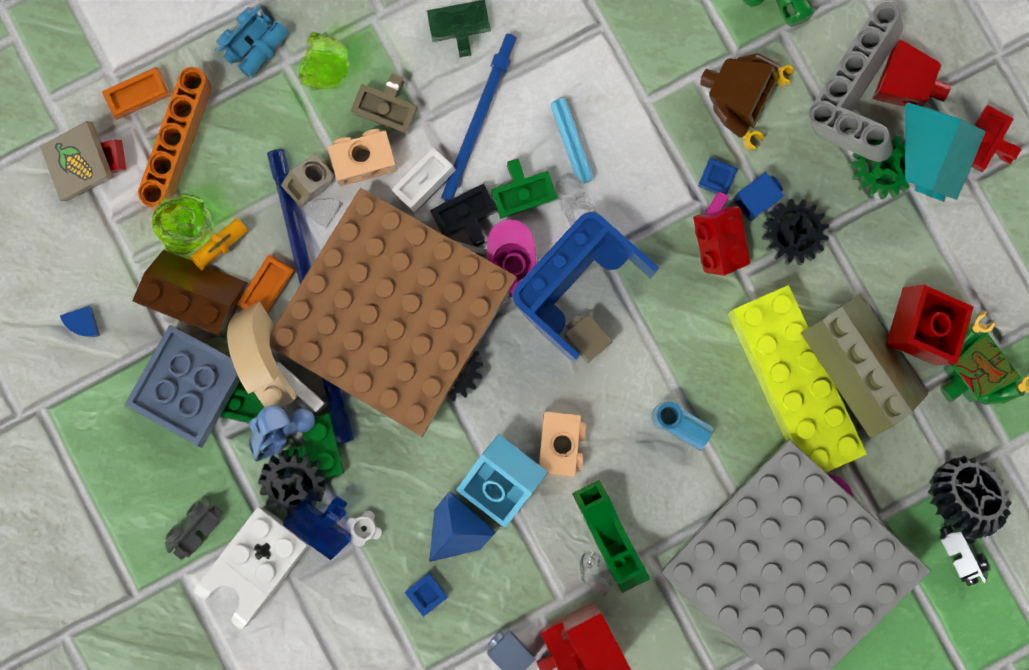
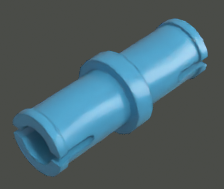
M274 21L263 37L253 42V49L237 65L238 69L247 77L253 79L267 59L271 60L275 56L273 52L286 36L290 34L289 31L282 24Z

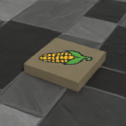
M85 121L40 146L60 201L67 202L113 178L93 122Z

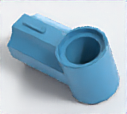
M674 402L661 403L652 412V421L655 426L666 430L699 451L707 444L714 430V427L681 409ZM665 407L670 408L674 412V420L669 425L662 422L660 418L661 411Z

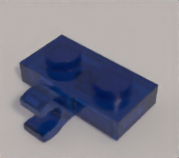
M339 496L331 501L324 513L304 499L284 519V527L330 561L351 541V534L337 524L347 513L343 509L346 507L347 502Z

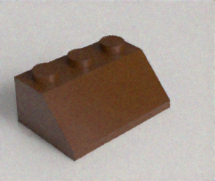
M162 250L144 272L132 302L225 338L229 322L235 315L238 308L237 303L245 291L247 282L207 266L201 271L192 260Z

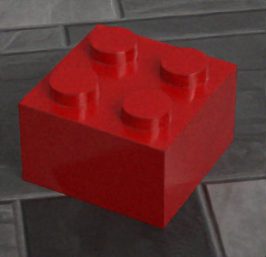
M925 284L903 287L886 345L935 366L958 364L974 306Z

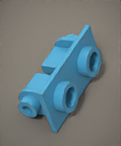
M259 6L254 7L252 10L247 7L236 18L239 22L237 27L232 32L227 28L216 40L219 46L215 51L220 52L223 49L226 52L223 57L231 65L235 61L239 62L252 47L244 40L247 35L253 41L259 40L270 28L271 19L264 13L261 16L257 14L260 9Z

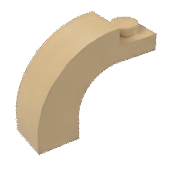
M257 302L235 314L230 320L227 330L228 348L236 373L248 394L254 391L264 407L275 405L281 408L293 402L297 395L278 368L270 349V333L275 324L261 303Z

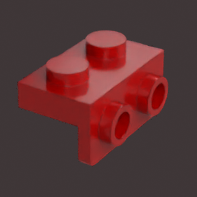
M730 206L711 215L698 214L693 217L695 234L701 255V264L705 273L725 276L750 264L740 206Z

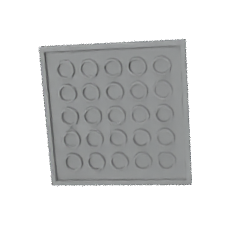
M790 439L775 452L661 570L663 576L764 670H831L931 572L925 563Z

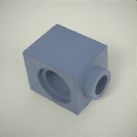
M510 629L505 634L501 631L498 632L488 642L491 648L487 651V655L501 670H526L536 660L535 655Z

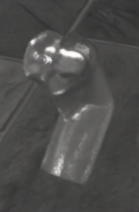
M589 551L582 555L579 562L581 579L604 597L613 584L600 575V556L594 551Z

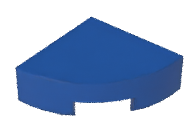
M88 306L60 315L63 324L73 333L85 337L100 336L92 307Z

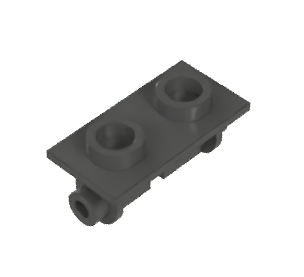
M205 496L201 502L196 501L186 513L187 518L181 525H174L167 533L165 545L169 554L175 548L176 550L173 553L180 560H183L185 557L189 558L203 542V539L195 533L200 530L208 536L218 523L221 522L222 519L220 517L224 514L223 511L215 505L210 509L211 504L208 497Z

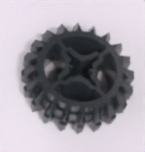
M965 455L949 459L936 469L932 479L929 481L931 487L928 493L933 496L930 504L938 509L935 515H941L944 518L943 525L950 524L953 533L961 532L964 538L973 537L976 540L993 535L1007 523L1006 519L1011 514L1008 508L1012 502L1006 497L1010 491L1003 489L1002 483L1004 480H998L995 476L996 470L990 471L987 469L986 462L978 463L976 457L968 459Z

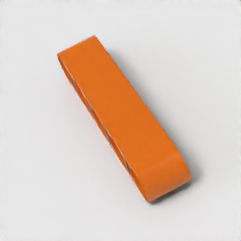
M197 67L185 68L178 77L138 188L139 200L155 212L165 211L172 203L211 93L210 81ZM201 79V84L198 88L189 89V84L192 80ZM191 106V112L188 116L179 117V112L183 107ZM181 134V140L177 145H169V140L173 135ZM171 162L170 170L165 174H160L159 168L161 164ZM157 189L161 190L159 200L153 203L150 202L149 196L151 192Z

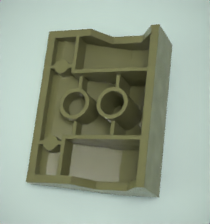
M861 293L801 332V335L869 437L894 427L911 414L928 395L900 351L886 345L888 333Z

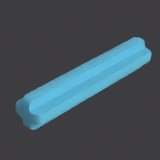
M565 98L557 99L551 102V109L574 174L579 184L588 183L593 180V174L567 100Z

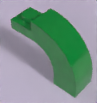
M600 480L573 492L572 495L621 592L624 593L650 580L647 570L632 546Z

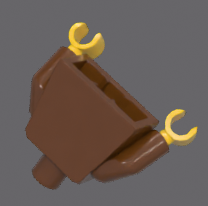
M759 53L738 57L737 59H726L720 72L705 69L700 80L701 86L711 89L709 97L717 117L738 138H744L743 144L748 150L757 149L750 142L751 136H755L759 141L764 139L761 132H750L749 127H755L775 84L785 87L791 83V80L786 79L783 73L787 75L794 73V68L791 65H785L780 68L777 62Z

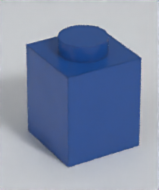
M765 172L739 191L733 200L740 206L741 211L748 220L752 222L784 197V194L781 192L783 187L774 176L770 177Z

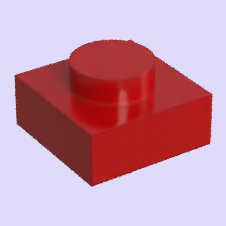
M114 139L101 142L111 172L127 170L122 140Z

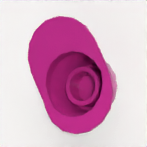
M509 219L499 222L489 233L487 258L488 261L517 277V281L509 292L513 294L518 283L536 265L533 234L529 228L520 221Z

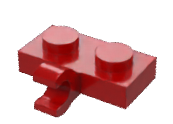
M988 104L984 107L974 125L986 131L971 166L980 172L987 168L994 154H997L1004 162L1011 164L1013 160L1017 159L1022 150L1020 147L1003 140L1014 118Z

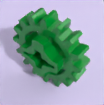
M896 135L891 140L893 152L884 161L876 162L854 152L852 154L858 160L850 164V168L857 169V173L852 176V179L861 180L862 183L858 187L859 190L865 187L869 188V197L879 192L880 199H885L889 192L894 198L899 195V189L904 192L910 187L905 181V143L903 145L899 143V135ZM876 140L871 145H879L883 140ZM900 159L902 162L903 170L900 168ZM865 161L868 163V173L866 171ZM883 162H886L888 165L885 170H882L880 167ZM875 181H885L888 185L879 184Z

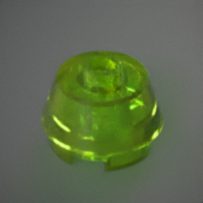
M312 31L307 39V44L312 46L307 48L305 57H302L298 76V79H301L300 85L309 87L310 91L337 89L342 78H345L348 73V49L327 32L320 34Z
M180 193V197L169 200L163 199L155 209L152 216V228L157 238L167 250L176 254H190L198 250L212 235L214 229L213 216L204 205L205 202L199 197Z

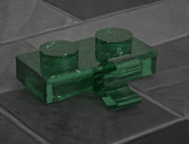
M485 0L426 10L432 42L456 38L460 58L471 56L468 36L491 32Z

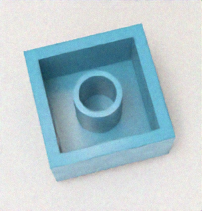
M498 434L479 457L456 491L506 528L548 471Z

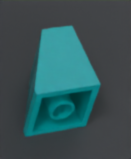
M907 102L905 106V181L916 185L914 191L943 202L946 197L957 200L986 131L962 119Z

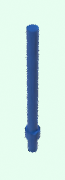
M506 33L498 54H494L490 64L492 70L454 163L456 171L448 178L441 199L449 201L455 196L503 72L506 73L511 63L509 57L517 39L512 34Z

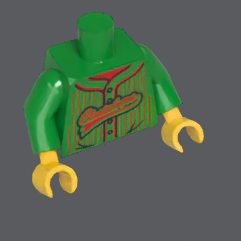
M987 311L979 312L975 324H969L958 364L945 365L944 367L951 380L943 385L940 391L949 402H953L963 394L969 402L979 401L984 405L1002 404L1023 396L1025 391L1029 393V374L1020 383L1018 380L1022 377L987 333L994 328L995 319L989 325H984L980 322V319L986 316Z

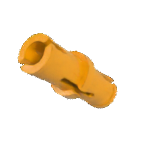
M236 217L234 221L219 233H212L209 236L210 240L189 257L202 271L221 254L226 255L229 252L228 248L249 231ZM229 235V238L226 241H224L220 246H218L214 251H212L211 253L208 252L218 242H220L223 238Z

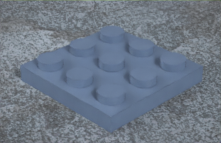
M169 325L124 405L190 443L203 448L240 379L231 357Z

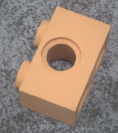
M372 129L362 134L363 137L352 140L351 137H343L333 142L334 145L327 146L336 180L340 187L398 171L386 130L380 132V129ZM360 150L370 152L369 158L364 162L354 160L355 154Z
M544 412L538 465L548 471V475L575 477L576 471H582L583 453H578V443L585 440L586 423L581 422V415ZM559 436L567 437L571 442V448L566 454H560L554 449V440Z

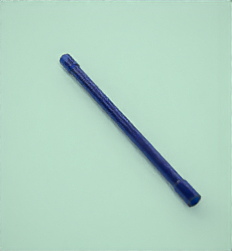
M276 149L269 151L267 157L272 177L276 184L299 283L301 284L310 270L311 264L296 202L281 186L289 173L285 150ZM323 379L336 443L339 445L354 441L341 389Z

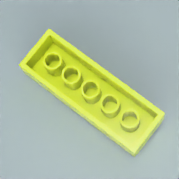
M789 285L731 310L728 313L730 321L785 441L790 439L825 472H829L867 455L835 384L801 335V332L806 330L808 326Z

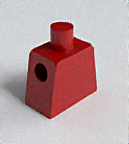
M899 39L891 49L872 99L904 107L907 102L922 107L927 103L929 97L944 102L951 90V85L936 79L941 68L940 62Z

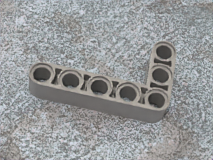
M884 2L875 7L808 112L810 122L817 136L876 162L888 159L893 152L889 131L884 125L854 113L852 110L902 34L903 23L900 11L894 3ZM872 44H877L876 46H874V47H872V48H867L868 46H870V45H872ZM861 68L860 71L852 73L853 70ZM840 93H846L842 97H835ZM825 117H830L825 122H819L821 119ZM849 129H856L853 133L845 134ZM876 140H883L879 145H871Z

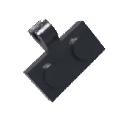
M484 183L430 210L441 234L449 237L466 228L473 245L476 247L486 243L477 222L498 212Z

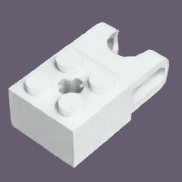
M264 506L257 507L196 586L194 594L204 600L213 596L223 586L234 589L239 596V606L232 616V623L241 630L251 623L312 543ZM269 544L271 548L268 551L272 554L271 556L263 557L260 553V546Z

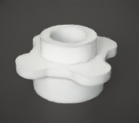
M365 511L362 516L356 519L350 518L346 523L347 529L351 530V534L354 537L353 543L356 546H363L366 541L372 538L379 539L382 535L381 528L377 527L374 521L375 514L372 511ZM362 526L367 527V530L365 532L361 530Z

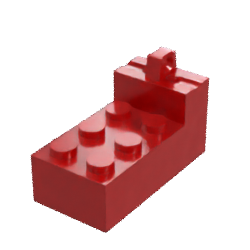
M594 601L540 630L549 654L536 661L539 670H552L556 667L558 670H631L607 622Z

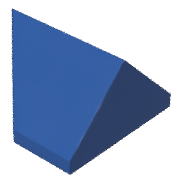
M450 491L434 509L429 562L481 550L496 533Z

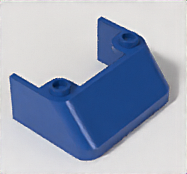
M587 212L575 221L518 283L513 291V301L515 306L532 325L569 360L575 363L580 354L559 336L566 323L563 312L554 305L593 261L602 268L612 271L619 269L629 259L650 279L655 275L659 267L600 214Z

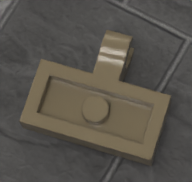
M391 73L384 92L361 84L350 112L407 136L418 107L397 98L405 81H403V77Z

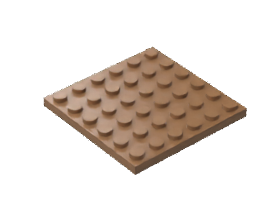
M360 187L271 331L270 347L423 437L517 281V277Z

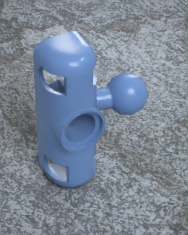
M270 405L264 407L259 412L258 417L249 422L252 430L249 446L255 461H260L279 453L287 442L286 438L295 432L304 433L310 431L315 424L313 413L308 409H298L292 414L291 421H289L287 414L279 406Z

